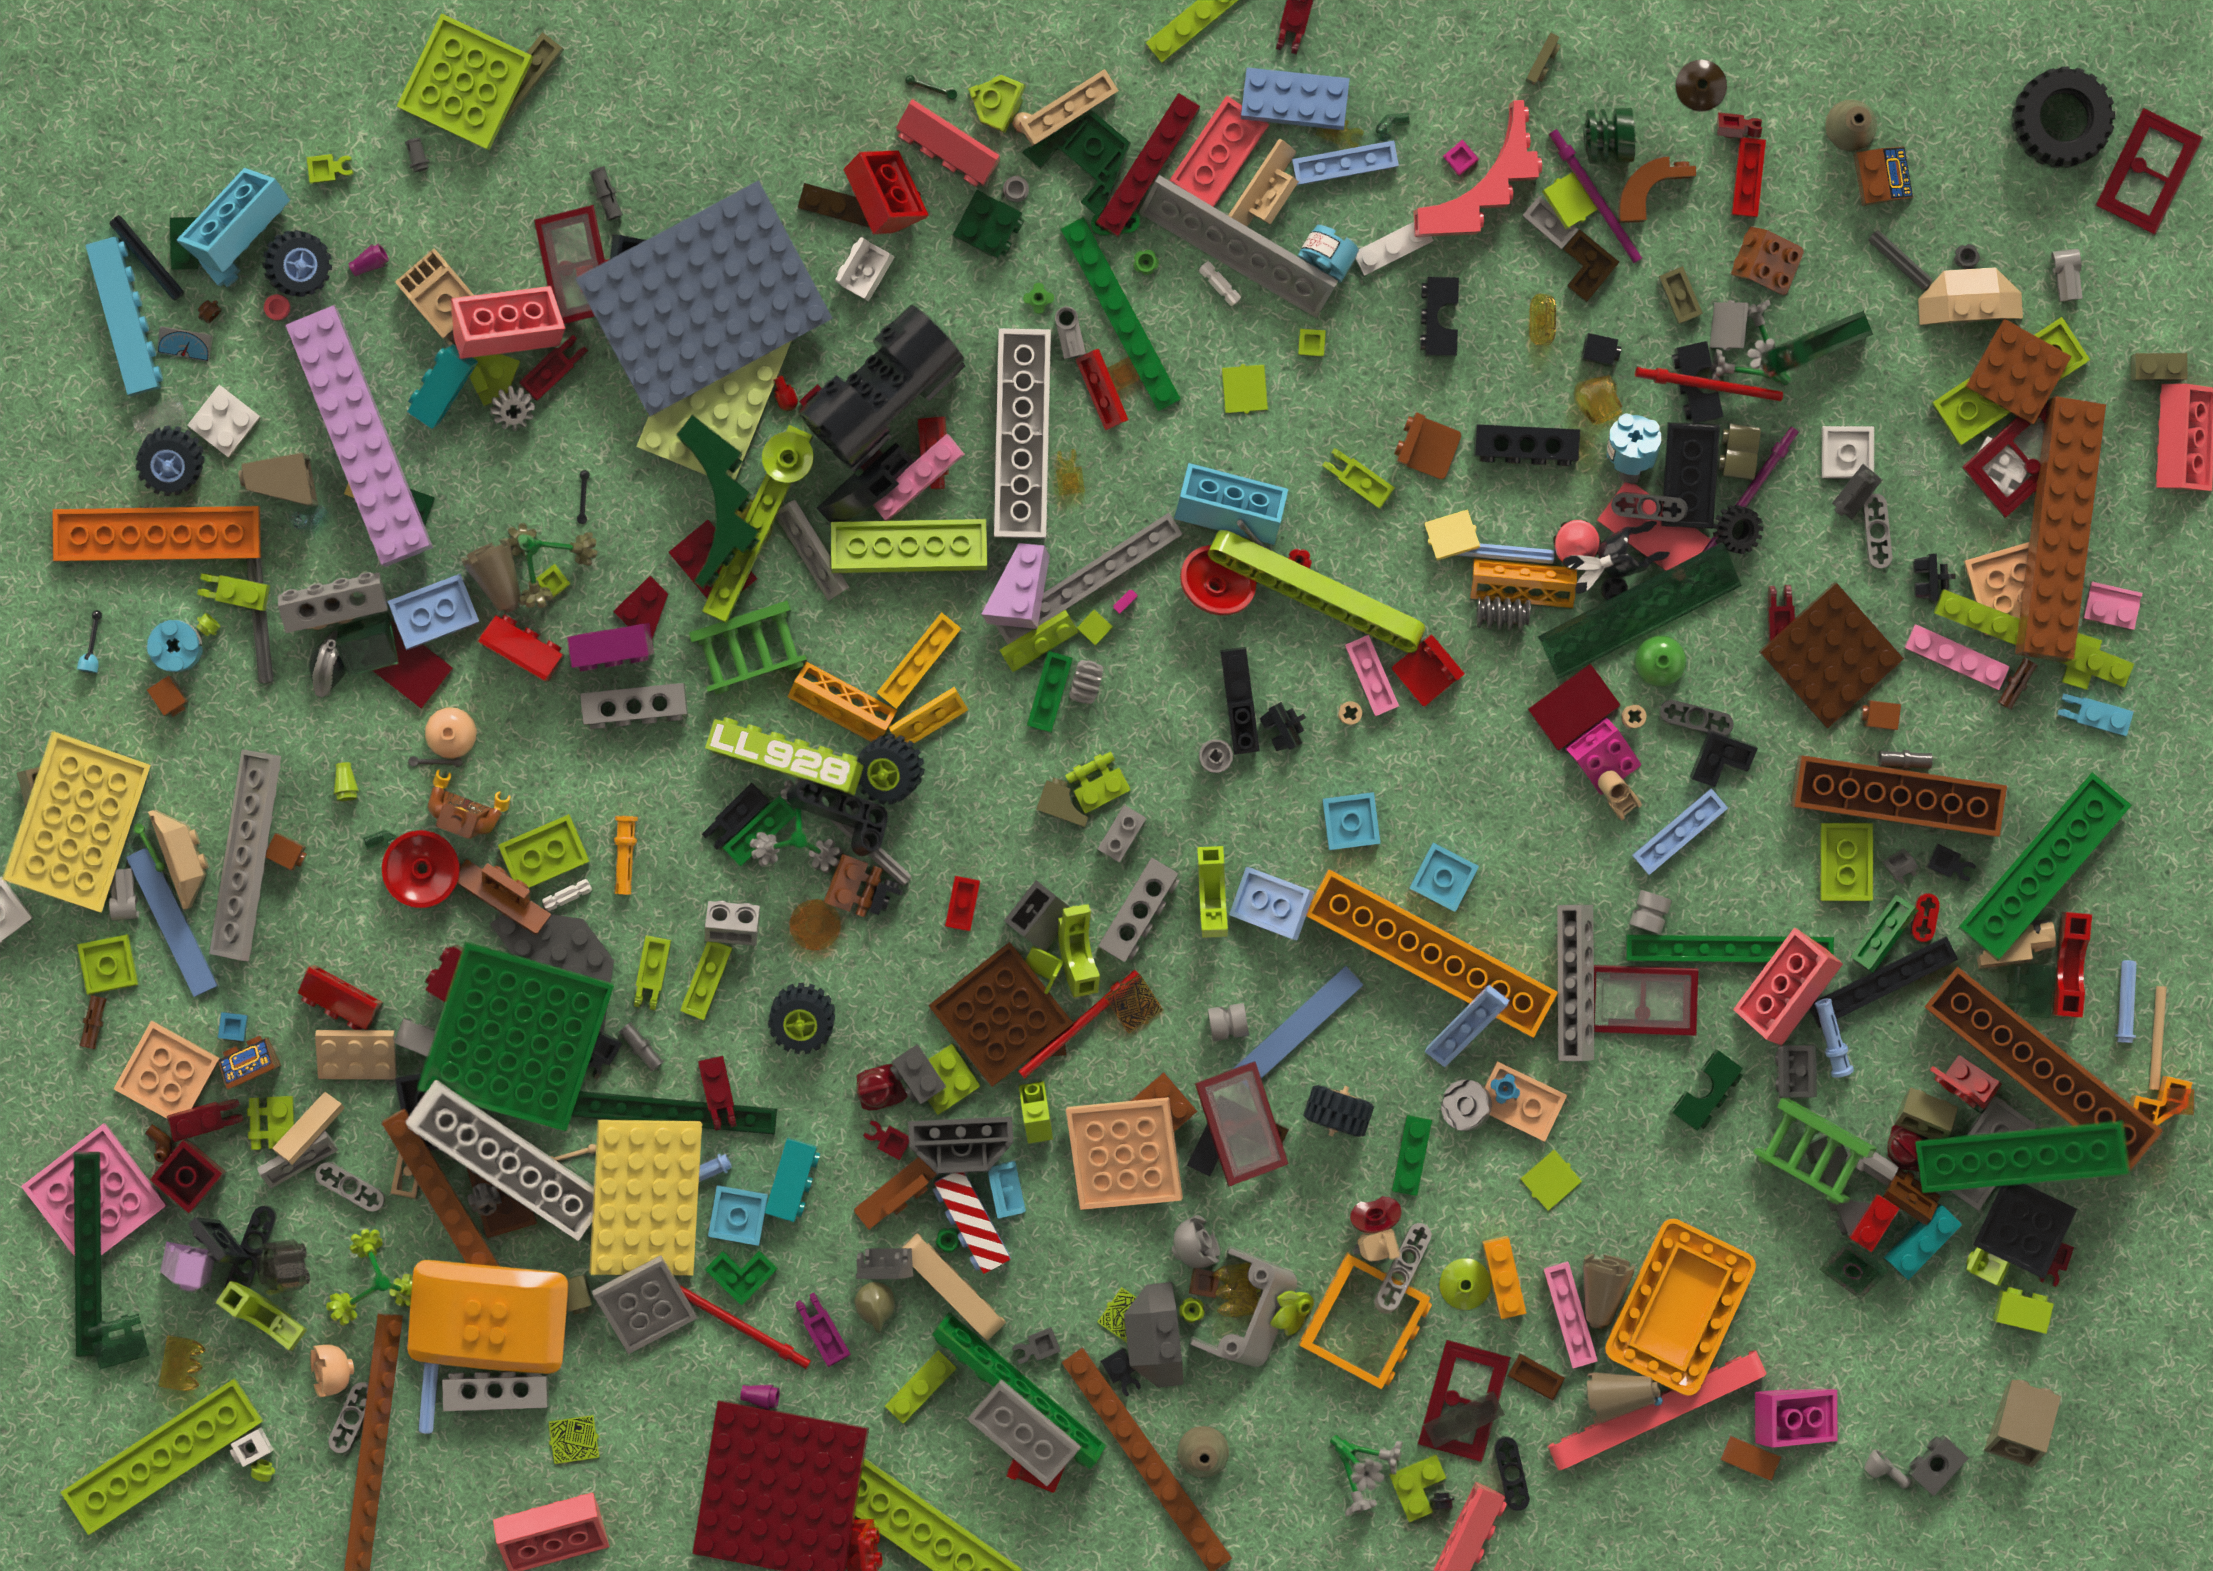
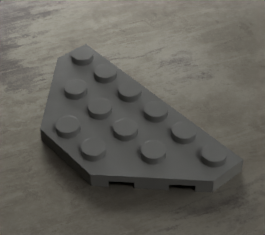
M504 914L490 923L512 955L611 983L614 959L584 919L551 914L550 919L537 935H534ZM606 1013L600 1028V1031L603 1033L605 1029Z

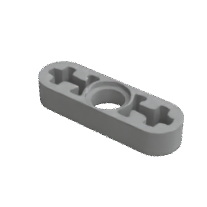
M1872 494L1863 505L1867 556L1872 567L1881 569L1887 567L1892 561L1887 501L1882 495ZM1872 498H1876L1878 503L1881 502L1882 507L1877 509L1878 516L1883 515L1884 520L1876 519L1869 522L1868 516L1874 517L1873 509L1868 508V504L1872 503ZM1874 524H1880L1884 528V535L1880 539L1873 538L1870 534V528ZM1886 541V546H1881V552L1887 555V559H1884L1882 564H1879L1878 560L1873 559V555H1876L1878 552L1877 546L1872 548L1871 542L1880 543Z
M325 1162L316 1169L315 1176L321 1185L367 1211H377L384 1205L385 1196L380 1189L332 1162ZM331 1167L334 1176L339 1177L340 1173L345 1175L339 1181L338 1188L333 1186L337 1181L332 1178L327 1179V1181L323 1179L322 1169L327 1170ZM348 1179L354 1180L358 1185L357 1191L354 1194H348L343 1189V1184ZM363 1185L367 1187L364 1193L368 1195L378 1194L377 1200L380 1201L379 1204L369 1206V1200L361 1196L360 1201L356 1199L361 1193Z
M368 1382L355 1384L347 1397L328 1440L329 1446L334 1452H346L355 1440L364 1420L365 1408L362 1411L358 1406L349 1405L351 1400L356 1403L359 1397L355 1393L356 1389L361 1390L365 1387L367 1388L366 1393L368 1392ZM367 1398L362 1399L360 1406L366 1407ZM355 1410L358 1413L359 1420L356 1424H348L345 1421L346 1411ZM341 1424L344 1428L352 1429L354 1432L353 1434L349 1431L347 1432L344 1440L348 1443L339 1448L336 1446L337 1441L334 1440V1437H339L342 1434L343 1429L338 1428Z

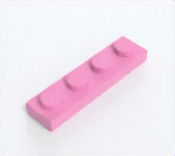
M946 434L896 479L899 483L898 486L873 506L885 521H889L965 454L951 436Z
M1914 624L1904 647L1996 690H2000L2010 667Z
M1569 1262L1543 1268L1572 1368L1597 1362L1598 1360Z

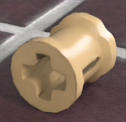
M1355 702L1343 703L1339 709V719L1343 723L1353 725L1361 719L1362 709ZM1346 706H1349L1350 709L1356 708L1357 712L1354 714V720L1350 717L1345 719L1343 714L1346 713Z
M1639 705L1627 706L1622 712V722L1629 728L1641 727L1646 721V712ZM1638 711L1637 717L1640 719L1639 722L1633 721L1630 723L1628 721L1630 719L1628 712Z

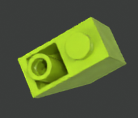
M1044 1081L1019 1085L1028 1144L1053 1140Z

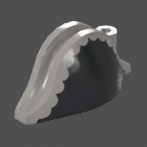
M333 631L313 651L310 657L309 670L316 696L324 697L347 671L348 658L342 632Z

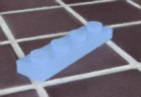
M1394 140L1292 159L1295 179L1299 181L1297 186L1399 166Z
M1710 788L1632 854V856L1645 872L1650 875L1726 811L1728 807Z
M1488 985L1427 1046L1425 1052L1442 1066L1446 1067L1508 1005L1509 1000Z

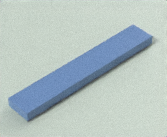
M144 848L126 857L193 996H198L218 986L164 873L155 870L156 864L148 849Z
M1345 966L1234 1068L1256 1061L1260 1077L1262 1078L1359 990L1363 984ZM1247 1080L1242 1081V1083L1249 1089Z

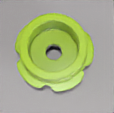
M205 613L202 617H197L199 622L197 628L204 635L209 636L212 634L215 636L217 634L216 631L221 626L212 616Z
M1186 1298L1183 1301V1305L1179 1307L1180 1316L1184 1317V1320L1188 1323L1201 1320L1205 1313L1203 1310L1204 1304L1199 1299ZM1190 1308H1194V1312H1190Z
M259 1459L250 1465L252 1470L250 1475L258 1481H270L271 1476L275 1474L272 1463L267 1460Z

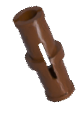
M2027 658L2022 659L2023 661L2014 676L2009 677V684L2001 698L1997 701L2009 710L2013 709L2021 692L2026 691L2028 687L2026 684L2034 670L2038 667L2037 664Z
M90 995L88 1012L82 1022L84 1023V1028L79 1046L96 1049L98 1033L104 1023L102 1017L107 1001L106 998Z

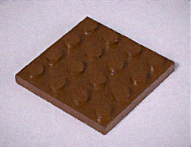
M1836 582L1827 588L1759 651L1762 657L1826 728H1829L1904 659Z
M1008 942L928 1005L991 1087L1000 1082L1073 1024L1051 993H1044L1046 987L1011 942Z

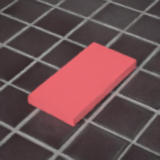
M1226 96L1169 181L1214 207L1270 124L1262 121L1241 119L1242 105Z
M1624 482L1615 496L1622 492L1648 493L1636 484ZM1623 497V500L1618 502V506H1622V511H1625L1628 507H1636L1634 513H1638L1637 504L1639 498H1636V503H1627L1626 498ZM1612 500L1596 520L1613 533L1625 527H1639L1645 522L1656 521L1657 524L1650 531L1629 535L1628 544L1646 557L1660 551L1669 552L1670 554L1667 558L1653 562L1678 581L1683 579L1711 540L1696 528L1661 526L1660 520L1618 516L1612 510ZM1652 500L1644 501V512L1647 514L1655 513L1657 508L1655 502Z

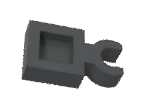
M1052 1327L1027 1336L1029 1344L1017 1343L1012 1347L1013 1351L1017 1349L1025 1351V1356L1017 1360L1019 1364L1028 1361L1033 1354L1038 1361L1061 1351Z

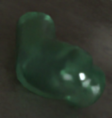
M1409 113L1385 115L1376 126L1377 138L1380 141H1387L1391 138L1390 133L1396 126L1410 125Z
M382 830L362 839L367 850L376 846L387 849L398 836L387 830Z

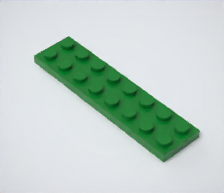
M2092 772L1958 928L1999 961L2132 805Z
M2123 1121L1916 1141L1922 1193L2125 1175L2130 1173Z
M948 1312L932 1333L936 1342L941 1347L948 1348L955 1354V1358L961 1364L968 1365L975 1371V1375L981 1381L988 1382L993 1388L1000 1380L1004 1381L1081 1446L1073 1457L1078 1464L1091 1469L1098 1461L1106 1445L958 1318Z

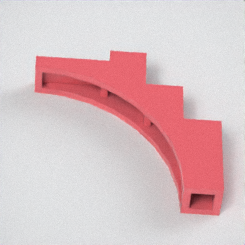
M1514 100L1509 104V119L1504 144L1495 163L1485 177L1470 191L1457 199L1436 206L1417 208L1413 211L1415 237L1475 235L1484 227V214L1479 211V208H1503L1508 206L1510 201L1513 200V187L1509 185L1508 181H1528L1539 177V173H1542V160L1538 158L1537 151L1527 152L1531 141L1529 132L1526 133L1525 122L1529 121L1528 107H1524V100Z

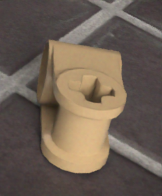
M1607 771L1600 776L1598 786L1608 800L1609 806L1621 821L1625 819L1624 816L1631 810L1643 806L1634 792L1615 771Z

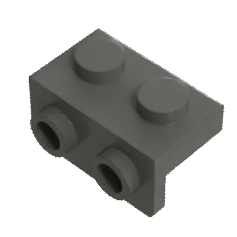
M918 1044L891 1061L894 1065L890 1068L898 1081L901 1079L905 1081L908 1086L905 1092L912 1102L917 1100L919 1104H922L946 1088Z
M1816 1045L1779 1046L1775 1054V1063L1778 1066L1779 1074L1775 1085L1776 1091L1779 1092V1098L1817 1097Z

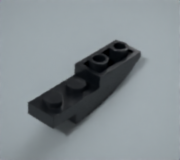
M895 442L859 477L853 473L816 509L830 523L844 522L865 511L899 485L896 479L914 461Z
M1246 647L1220 650L1234 755L1259 752Z

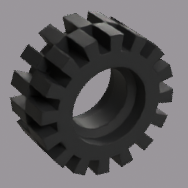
M1740 505L1727 506L1728 510L1722 509L1720 511L1723 516H1716L1715 519L1719 521L1718 524L1713 523V528L1717 529L1716 532H1713V537L1718 538L1715 540L1716 543L1721 545L1722 549L1736 554H1745V551L1751 552V546H1758L1756 539H1762L1759 531H1763V526L1758 525L1762 523V519L1758 518L1759 514L1752 509ZM1742 520L1744 523L1743 533L1738 539H1734L1732 536L1733 527L1737 521Z

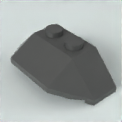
M1012 1116L908 1121L909 1148L936 1174L989 1171L1013 1144Z
M1172 1282L1145 1285L1124 1313L1129 1364L1158 1388L1184 1385L1179 1328Z

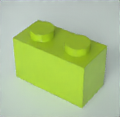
M2008 1287L2007 1291L2000 1290L1993 1317L1994 1321L2047 1334L2054 1306L2052 1302L2047 1301L2048 1296L2033 1293L2032 1297L2022 1295L2023 1290Z

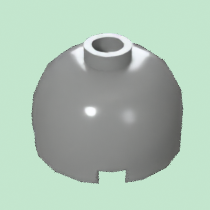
M1195 1215L1182 1222L1176 1229L1173 1237L1174 1246H1172L1174 1256L1191 1268H1204L1219 1262V1259H1216L1220 1255L1218 1241L1213 1231L1211 1236H1209L1203 1226V1223L1207 1221L1200 1215Z

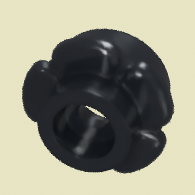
M1434 1493V1499H1430L1432 1509L1453 1508L1452 1500H1455V1498H1450L1449 1493Z

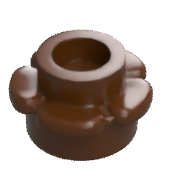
M206 300L198 308V318L204 320L207 324L211 323L222 311L217 305L218 301L214 300L211 303L209 300Z

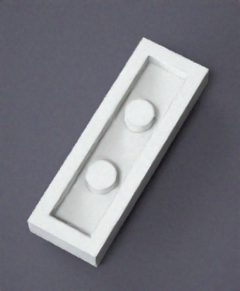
M1414 222L1359 249L1356 261L1363 275L1366 276L1434 240L1432 236L1415 237Z

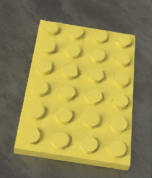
M52 731L2 880L97 912H102L151 765Z
M598 1120L589 1268L591 1275H624L661 1255L673 1275H693L702 1123L700 1121Z

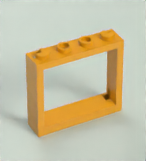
M1347 1252L1306 1328L1299 1345L1382 1389L1384 1384L1389 1386L1395 1375L1392 1369L1396 1362L1401 1363L1408 1350L1404 1347L1408 1339L1413 1340L1420 1328V1326L1416 1325L1420 1317H1426L1432 1306L1429 1302L1430 1296L1408 1285L1405 1293L1419 1300L1379 1377L1368 1373L1313 1343L1353 1266L1382 1281L1387 1274ZM1391 1276L1392 1282H1393L1394 1284H1396V1285H1403V1284H1404V1282H1402V1281H1400L1399 1279H1397V1278Z

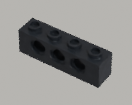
M1476 424L1474 457H1479V462H1495V458H1505V463L1521 464V459H1531V464L1546 465L1547 460L1557 461V466H1572V462L1579 461L1580 429ZM1498 437L1504 438L1508 443L1507 449L1503 452L1496 450L1494 447V440ZM1522 439H1530L1533 442L1532 452L1525 453L1520 449ZM1548 440H1555L1559 444L1558 453L1550 454L1547 452L1546 443Z

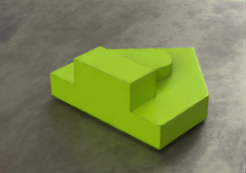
M999 75L981 85L968 88L980 122L1006 133L1009 124L1013 123V119L1023 102L1021 97L1026 85Z
M502 354L473 357L478 363L469 377L484 407L492 403L493 397L500 398L499 390H503L505 394L509 393L508 387L512 385L521 361Z

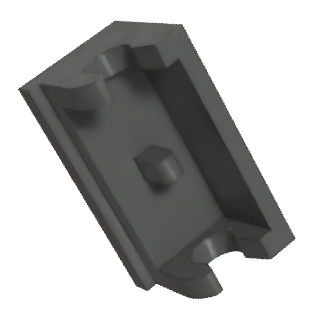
M912 1248L865 1249V1263L864 1254H857L856 1279H902L913 1277Z

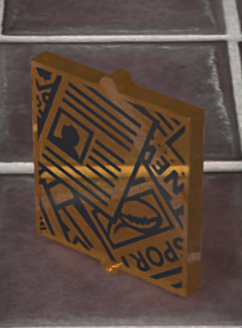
M1140 974L1125 984L1121 983L1118 989L1105 997L1128 1034L1141 1025L1148 1024V1020L1163 1011L1162 1006Z

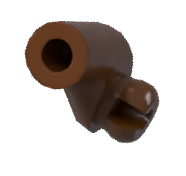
M152 1124L145 1135L156 1143L155 1160L163 1163L172 1153L171 1138Z

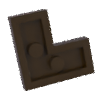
M1579 229L1563 251L1583 267L1566 287L1587 303L1618 265L1619 261Z

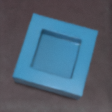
M221 1012L218 1038L245 1041L248 1015Z

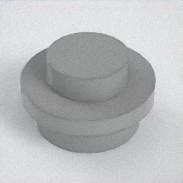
M1012 176L1005 181L1003 192L1008 200L1020 202L1027 197L1029 186L1024 178Z

